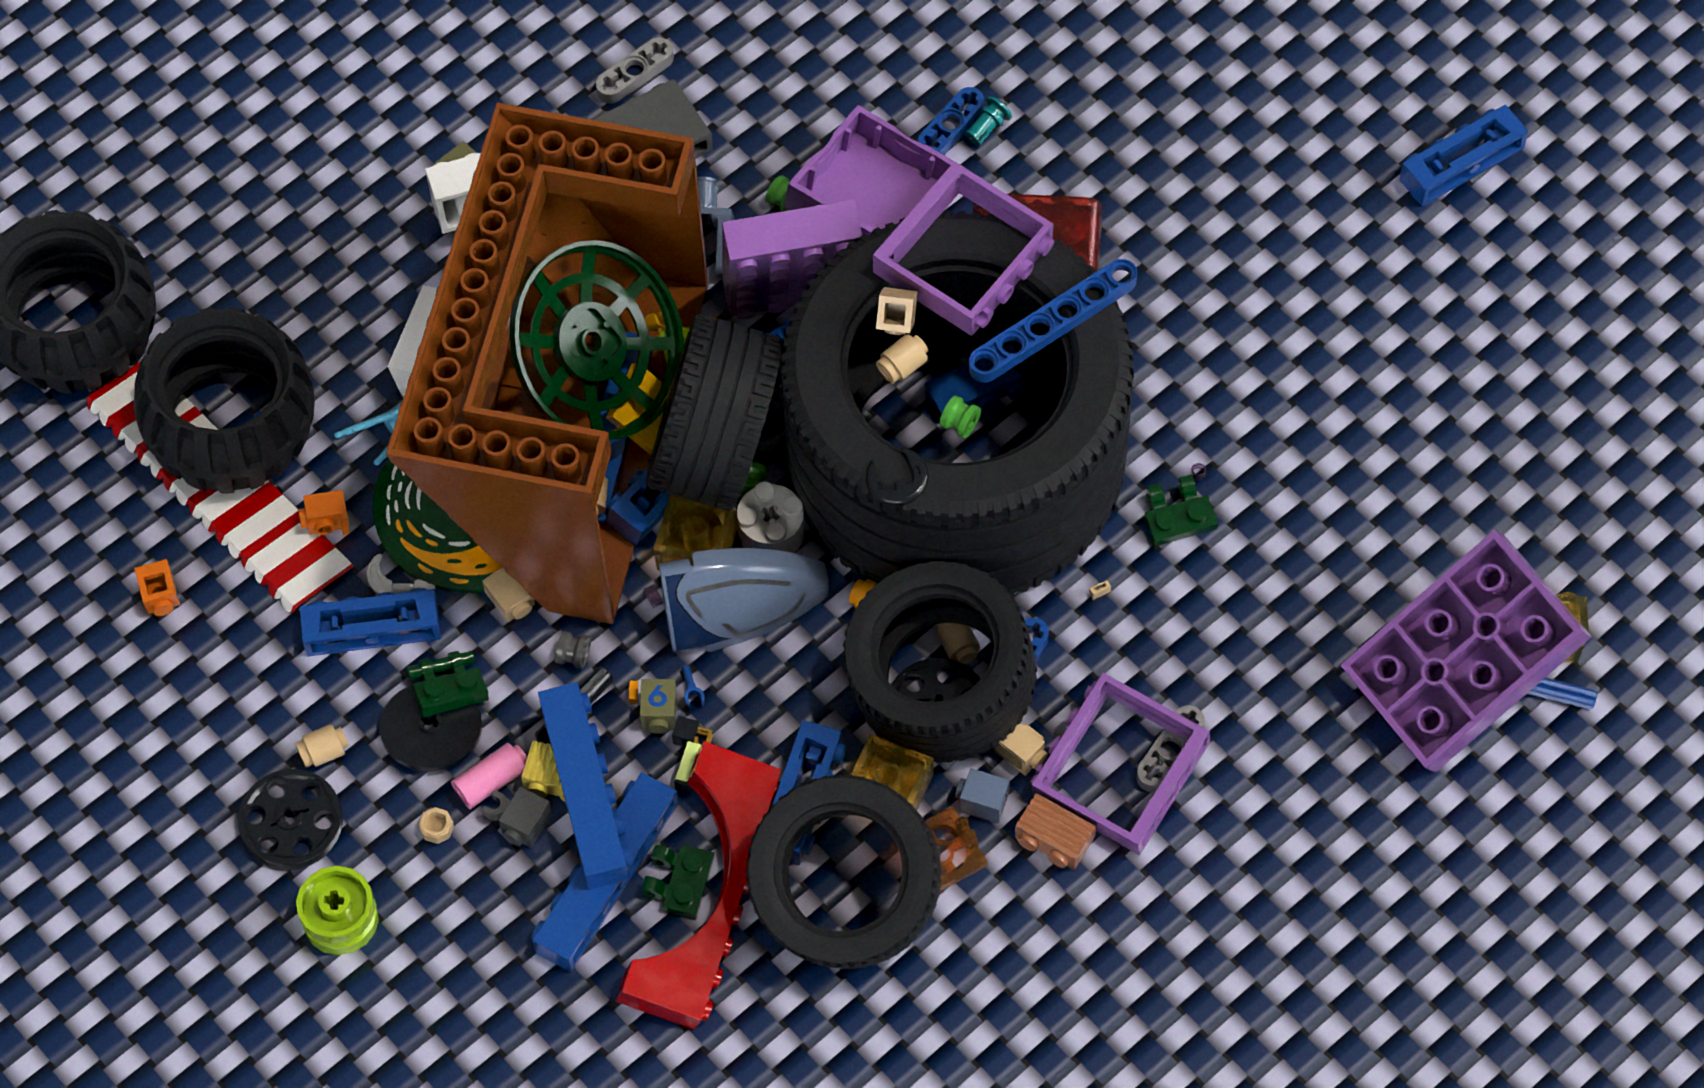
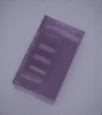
M654 584L643 589L653 608L663 604V599Z

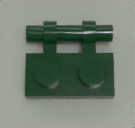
M454 651L448 653V657L433 661L427 658L419 660L417 665L406 667L409 680L421 677L423 679L422 682L413 684L414 695L423 717L489 700L488 690L479 668L464 669V666L475 664V657L472 651L464 653ZM451 670L453 673L438 678L435 677L436 673Z

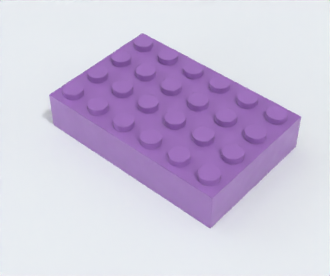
M855 199L722 222V282L729 317L737 316L738 319H746L755 316L756 312L768 310L769 313H779L787 310L788 306L796 305L803 291L807 289L811 278L815 279L816 273L821 268H825L826 262L830 258L835 259L837 252L841 249L846 250L850 242H857L859 237L862 236Z
M1494 529L1340 666L1426 769L1437 772L1592 638V636L1505 535Z

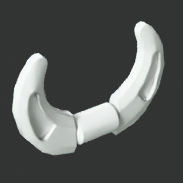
M377 554L369 563L367 569L368 583L376 594L391 592L393 594L405 593L415 588L435 589L433 584H428L420 579L415 580L414 584L392 583V580L387 579L380 571V563L383 559L381 554Z

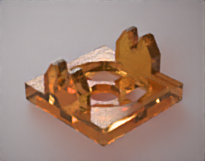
M953 806L925 821L933 834L937 846H945L950 851L949 858L941 862V868L944 869L946 875H941L940 891L988 866L987 859L978 847V839L974 829L969 828L968 819L964 816L959 817ZM932 829H949L957 833L959 837L950 842L938 840ZM893 839V843H894V845L896 846V848H897V850H898V847H897V845H896V843H895V841H894V839ZM966 846V858L962 866L957 869L952 862L954 852Z

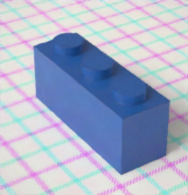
M1012 344L1003 348L1008 353H1017ZM980 359L975 363V367L980 371H989L994 367V364L991 360ZM969 363L924 383L925 394L939 419L947 403L954 395L963 398L964 403L969 406L976 405L980 407L983 413L996 407L998 404L997 400L1008 395L1013 400L1024 395L1027 391L1026 387L1030 386L1025 377L1012 368L990 382L982 383L976 381L969 373Z

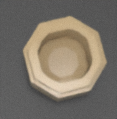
M437 807L423 812L418 824L424 839L436 844L449 839L454 829V824L448 811Z

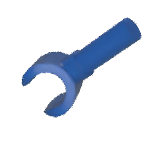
M683 666L682 671L687 689L684 695L685 706L691 709L688 699L693 695L700 697L701 705L703 706L705 703L704 693L700 688L696 687L690 666Z

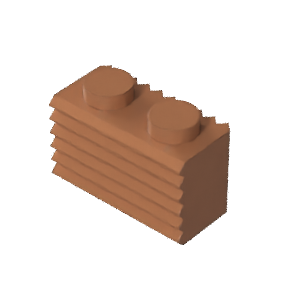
M1037 793L1015 826V837L1022 847L1029 851L1039 850L1041 853H1045L1049 861L1060 868L1068 866L1071 870H1075L1096 836L1095 825Z

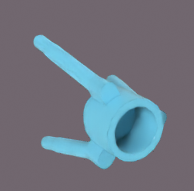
M401 404L381 415L336 432L334 437L338 439L382 422L385 423L387 429L392 434ZM388 446L374 460V465H379L388 457L386 455Z

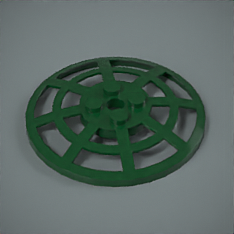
M599 240L578 241L558 247L543 256L530 269L516 294L510 317L509 340L517 377L527 397L548 421L568 424L549 409L554 397H557L572 408L587 411L591 429L605 431L600 411H607L618 407L631 398L645 411L627 425L606 431L609 433L610 440H616L640 432L652 424L664 412L684 346L682 323L676 303L666 284L643 258L631 250L611 242ZM583 252L581 272L563 277L550 286L541 270L560 257ZM596 253L619 260L631 268L638 277L624 289L614 280L600 274H595ZM533 282L541 298L533 312L530 333H520L519 324L523 301L530 284ZM579 284V304L566 309L556 294L570 285ZM593 284L605 288L617 297L609 307L601 303L592 302ZM647 287L653 293L661 309L667 337H649L644 316L634 300ZM547 306L557 318L553 335L539 334L541 318ZM625 309L628 310L634 322L637 337H626L623 324L618 318ZM587 334H590L594 339V349L592 351L585 344ZM520 347L531 348L535 368L546 385L540 396L535 392L527 376ZM540 348L553 349L556 360L560 365L552 377H550L543 364ZM668 350L665 376L659 392L653 400L639 388L647 370L649 351ZM627 351H638L636 367L632 377L629 379L620 368L625 360ZM569 376L583 382L585 401L576 399L561 389ZM610 378L621 391L610 399L598 402L596 382Z

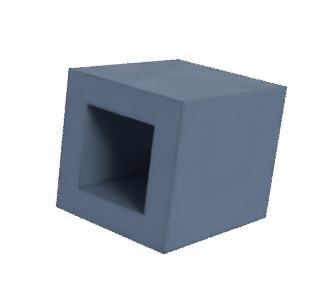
M970 768L967 779L961 778L956 790L955 798L960 799L959 812L999 824L1009 795L1010 780Z

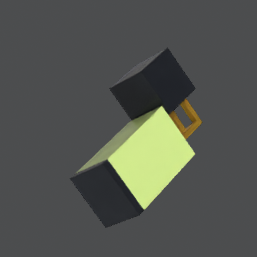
M678 716L672 740L673 744L686 748L674 781L675 790L699 796L687 783L696 753L701 746L698 736H706V742L711 743L713 737L712 730L700 727V721Z

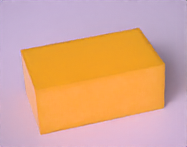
M630 681L629 704H638V681Z

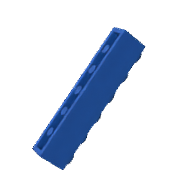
M578 682L539 691L540 706L588 890L629 880L627 867L633 866L629 846L622 847L619 836L624 835L625 832L620 814L613 816L611 805L617 802L612 783L605 785L602 775L608 773L604 753L597 754L594 745L600 743L596 723L589 724L586 715L592 712L588 693L581 694Z
M643 772L640 773L636 781L631 780L622 795L624 800L618 809H612L613 816L620 814L625 832L624 835L619 836L621 846L628 845L632 857L633 866L627 867L629 880L588 890L583 867L577 864L570 873L569 885L564 893L559 892L553 899L550 906L551 913L546 921L541 920L533 931L532 939L535 953L569 972H572L679 804L677 790Z

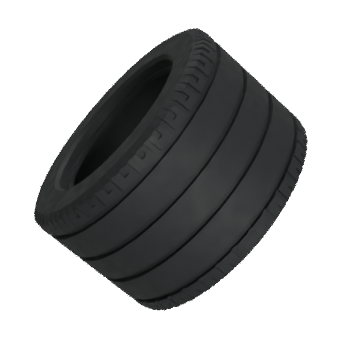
M943 211V214L933 222L898 264L971 311L1031 241V238L991 213L983 216L981 212L974 211L973 214H966V211H958V214H951V211ZM902 218L899 219L897 224L891 222L885 224V228L880 229L877 227L873 229L872 234L860 236L859 241H852L847 245L846 250L841 249L837 252L835 259L830 258L826 262L825 268H821L816 273L815 279L811 278L807 289L803 291L799 302L795 305L786 329L781 356L786 450L792 488L803 503L804 518L807 524L812 528L816 537L820 538L821 544L826 549H829L836 559L840 558V563L843 566L851 568L852 572L857 576L863 575L865 581L870 579L880 583L886 576L891 575L895 571H900L907 566L916 565L917 563H928L929 561L957 562L967 564L971 568H979L980 571L988 573L990 578L997 579L999 584L1004 585L1007 592L1014 596L1015 592H1026L1030 586L1036 588L1041 585L1042 581L1054 578L1056 572L1062 573L1067 565H1071L1077 560L1078 555L1082 556L1087 547L1091 546L1095 541L1097 535H1100L1117 503L1126 467L1134 379L1132 344L1125 318L1119 309L1117 301H1115L1012 368L1022 374L1040 392L1053 411L1051 418L1032 438L1005 454L982 461L947 463L922 458L927 465L929 473L925 491L915 501L907 505L891 506L884 504L871 494L866 483V472L871 460H873L875 469L883 484L892 491L897 489L895 481L902 478L908 484H911L914 480V473L903 451L879 435L865 420L861 410L872 394L887 381L876 365V362L881 359L880 354L904 336L885 333V330L876 329L879 295L884 287H896L873 273V254L905 219ZM1056 238L1049 253L1046 256L1040 255L1034 262V268L1025 280L1020 279L1017 282L1009 300L1005 304L1000 303L994 309L990 322L984 328L979 327L972 336L918 301L916 304L915 324L911 332L905 334H909L912 337L917 335L923 340L928 348L926 353L928 360L945 357L969 358L975 349L1096 272V269L1091 264L1087 265L1081 255L1076 256L1073 248L1070 246L1064 247L1063 242ZM1090 288L1085 292V295L1091 300H1098L1104 296V293L1099 288ZM1064 305L1058 309L1059 315L1065 318L1073 317L1077 313L1076 309L1069 305ZM1043 323L1033 324L1030 328L1031 332L1038 336L1049 332L1048 326ZM1008 341L1002 346L1004 348L1012 344L1016 352H1019L1022 348L1016 341Z

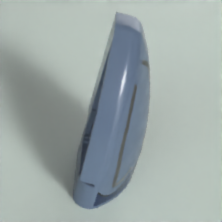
M758 548L713 549L694 552L692 555L694 566L690 565L689 558L659 563L663 601L673 653L703 648V646H706L708 652H712L759 637L805 614L822 602L829 593V578L826 564L820 560L792 552Z

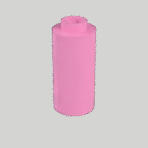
M506 743L452 780V787L464 805L471 810L491 796L493 791L500 790L523 774L527 756L519 745L513 747L511 744Z

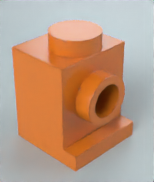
M343 490L303 496L304 508L298 509L301 529L308 528L309 534L317 533L320 535L330 534L335 530L342 529L343 535L349 534L348 515Z
M167 559L134 568L142 600L148 614L154 613L156 616H165L173 612L175 606L180 605L173 574Z

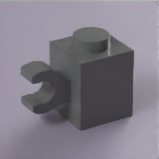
M522 787L518 788L512 800L506 798L501 792L493 791L491 794L492 800L500 803V806L496 809L484 806L482 808L484 816L490 820H499L503 837L516 846L524 844L532 848L552 816L550 801Z

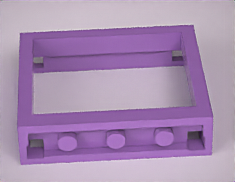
M954 161L873 254V273L898 289L918 291V302L972 336L979 327L984 328L990 322L994 309L1000 303L1005 304L1009 300L1017 282L1020 279L1025 280L1034 268V262L1039 256H1046L1054 244L1053 223ZM959 193L1031 238V241L971 311L898 264Z
M1102 673L1097 682L1094 681L1091 686L1087 687L1084 694L1086 700L1081 708H1075L1071 712L1066 722L1068 728L1063 736H1057L1052 742L1048 751L1050 756L1044 765L1039 764L1036 767V773L1031 779L1033 794L1037 793L1096 826L1097 832L1140 855L1209 746L1210 731L1111 676ZM1108 697L1187 740L1131 832L1051 788Z

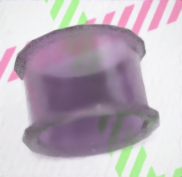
M1196 463L1192 466L1191 475L1195 480L1205 478V465ZM1202 469L1204 473L1198 475L1194 473V470Z

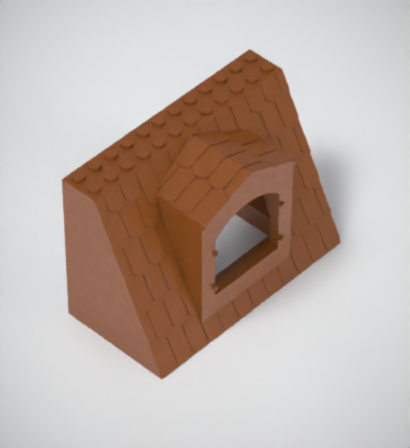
M496 103L490 120V126L481 148L478 164L473 173L472 183L463 205L460 221L455 230L454 240L445 262L442 278L436 290L435 300L427 319L424 335L417 351L412 373L408 379L406 392L398 411L394 430L389 439L386 455L392 463L415 482V485L440 506L450 519L469 534L478 546L505 568V571L529 592V595L548 612L614 624L635 545L608 523L606 525L598 523L596 505L612 452L609 433L591 429L587 411L572 408L557 397H554L549 409L568 424L548 421L536 409L527 397L513 364L509 340L510 317L514 299L522 281L530 269L543 256L558 247L574 242L599 240L627 248L643 258L658 273L668 287L676 303L682 327L690 328L694 316L701 313L708 288L693 138ZM583 252L560 257L545 266L541 271L549 285L551 286L563 277L580 273ZM596 253L595 274H600L614 280L624 289L638 277L631 268L619 260ZM533 282L530 284L523 301L519 324L520 333H530L533 312L541 298ZM579 284L570 285L556 294L566 309L579 304ZM593 284L592 302L601 303L609 307L617 297L605 288ZM648 287L634 299L644 318L653 312L656 314L661 312L653 293ZM548 306L545 308L541 318L539 334L553 335L557 318ZM625 309L618 318L622 322L625 331L637 333L634 322L628 310ZM648 330L649 336L657 337L659 334L658 331L651 332ZM587 334L585 344L592 351L594 349V339L590 334ZM520 347L527 376L535 392L540 396L546 385L535 368L531 348ZM540 348L543 364L550 377H552L560 365L556 360L553 349ZM663 350L653 351L648 371L663 382L667 366ZM569 376L561 389L570 396L585 401L583 382ZM608 379L596 382L598 402L603 400ZM630 439L615 494L618 492L624 494L629 488L627 484L638 470L644 472L649 467L648 461L651 455L632 439ZM650 492L645 496L647 500L649 499Z

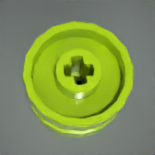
M342 866L322 868L311 874L299 889L296 899L299 920L311 944L322 952L334 955L353 953L365 946L375 934L379 917L372 889L364 876L352 868Z

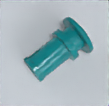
M989 96L986 99L989 107H984L981 110L982 115L965 132L968 140L976 146H980L995 127H1000L1003 124L1002 119L1009 121L1012 118L1011 111L997 98Z

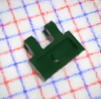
M1191 474L1178 478L1180 484L1177 485L1183 502L1166 506L1164 492L1160 483L1147 486L1148 493L1146 498L1151 511L1144 513V520L1154 547L1218 528V521L1208 495L1198 497L1196 485Z
M681 844L679 853H676L668 847L655 845L651 859H653L651 865L673 870L669 884L664 883L658 878L645 876L642 886V897L663 901V912L696 920L715 858V852Z

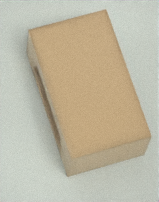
M1106 580L1091 587L1089 594L1093 600L1111 592V585Z

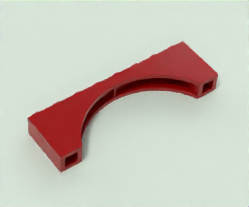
M706 741L702 743L696 753L687 783L706 804L720 836L723 852V877L719 897L706 924L686 942L660 955L634 959L625 969L615 1002L693 1030L702 1020L705 1022L708 1020L713 1007V1001L708 1000L711 989L718 988L723 975V969L718 967L722 956L727 958L734 939L729 937L731 926L738 925L743 912V906L738 904L742 893L747 895L749 891L747 889L748 881L746 877L748 848L751 847V838L757 830V825L761 823L763 815L769 810L771 801L775 799L780 785L778 778L781 769Z

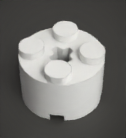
M769 482L758 483L755 488L743 496L738 505V534L744 548L771 549L795 553L804 539V511L801 499L784 486Z

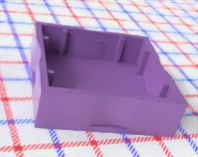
M858 105L834 131L828 144L821 151L813 155L788 183L784 207L788 210H795L855 199L862 235H870L872 230L877 227L882 229L885 228V224L891 222L897 224L899 219L905 218L954 161L928 145L907 137L892 124Z

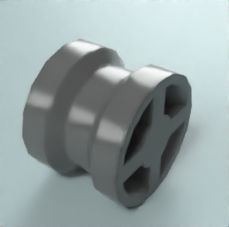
M563 631L557 644L555 662L561 665L567 662L573 664L575 668L583 669L588 660L591 637L583 635L579 638L573 636L569 631Z

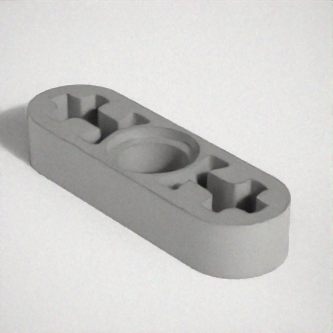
M661 37L653 38L599 75L596 80L598 98L605 103H616L669 67L674 59L671 42ZM655 51H658L659 53H663V52L665 51V55H664V56H661L660 54L654 55V52H655ZM633 65L641 66L644 69L641 74L636 76L628 74L626 70ZM606 85H609L610 87H613V86L616 85V89H615V90H612L611 88L605 89V86H606Z
M1186 705L1176 711V713L1187 719L1190 717L1194 718V723L1204 727L1205 718L1199 708ZM1165 728L1138 766L1137 783L1147 792H1156L1180 754L1179 752L1175 756L1165 755L1161 750L1162 744L1168 741L1175 742L1179 745L1181 752L1187 742ZM1157 761H1159L1162 765L1159 768L1158 778L1154 777L1151 781L1147 780V772L1151 773L1157 766Z

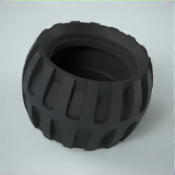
M58 210L45 211L44 215L29 219V217L22 219L7 234H1V363L27 383L44 390L47 387L52 388L60 393H74L75 390L88 388L92 391L103 387L102 384L111 379L119 378L126 373L131 363L135 359L138 360L147 347L156 316L153 279L148 265L137 247L111 223L101 218L96 220L92 215L73 210V213L60 212ZM69 272L92 273L109 280L115 286L110 302L94 320L75 330L52 333L32 329L19 320L21 308L31 292L50 278Z
M212 307L201 309L200 313L186 318L182 316L173 321L170 328L164 333L160 332L148 347L147 355H144L140 362L135 379L134 410L141 436L147 448L155 455L159 464L166 471L179 480L183 478L188 485L203 491L212 489L218 490L221 494L235 493V490L246 488L253 490L265 484V481L275 475L277 477L288 469L293 456L297 457L308 439L315 407L314 387L310 371L293 340L285 332L279 330L273 322L259 314L254 316L246 313L241 308L229 307V310H214ZM218 373H245L262 379L275 390L273 399L259 416L237 427L221 430L196 427L180 418L174 411L184 392L199 380Z

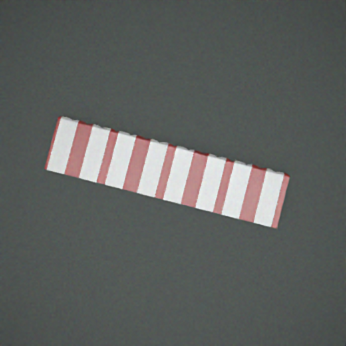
M140 362L119 378L116 377L87 397V407L93 414L99 413L102 424L105 427L112 426L113 434L118 440L125 438V445L128 451L131 453L138 451V459L144 466L150 465L153 476L156 479L163 478L164 486L169 492L173 493L176 491L180 504L184 506L189 504L192 516L196 519L202 518L205 529L209 532L215 531L216 539L221 545L225 546L228 544L230 554L236 559L241 558L242 565L246 571L253 572L255 570L257 582L263 586L268 584L270 595L274 599L281 598L285 611L289 613L294 612L298 606L354 567L324 535L317 533L309 534L308 528L301 529L298 509L269 480L265 481L263 486L253 490L246 488L235 490V493L221 494L218 490L206 489V491L194 488L188 485L183 478L179 480L166 471L159 464L155 455L147 448L135 417V379ZM182 394L174 409L176 414L196 427L218 430Z

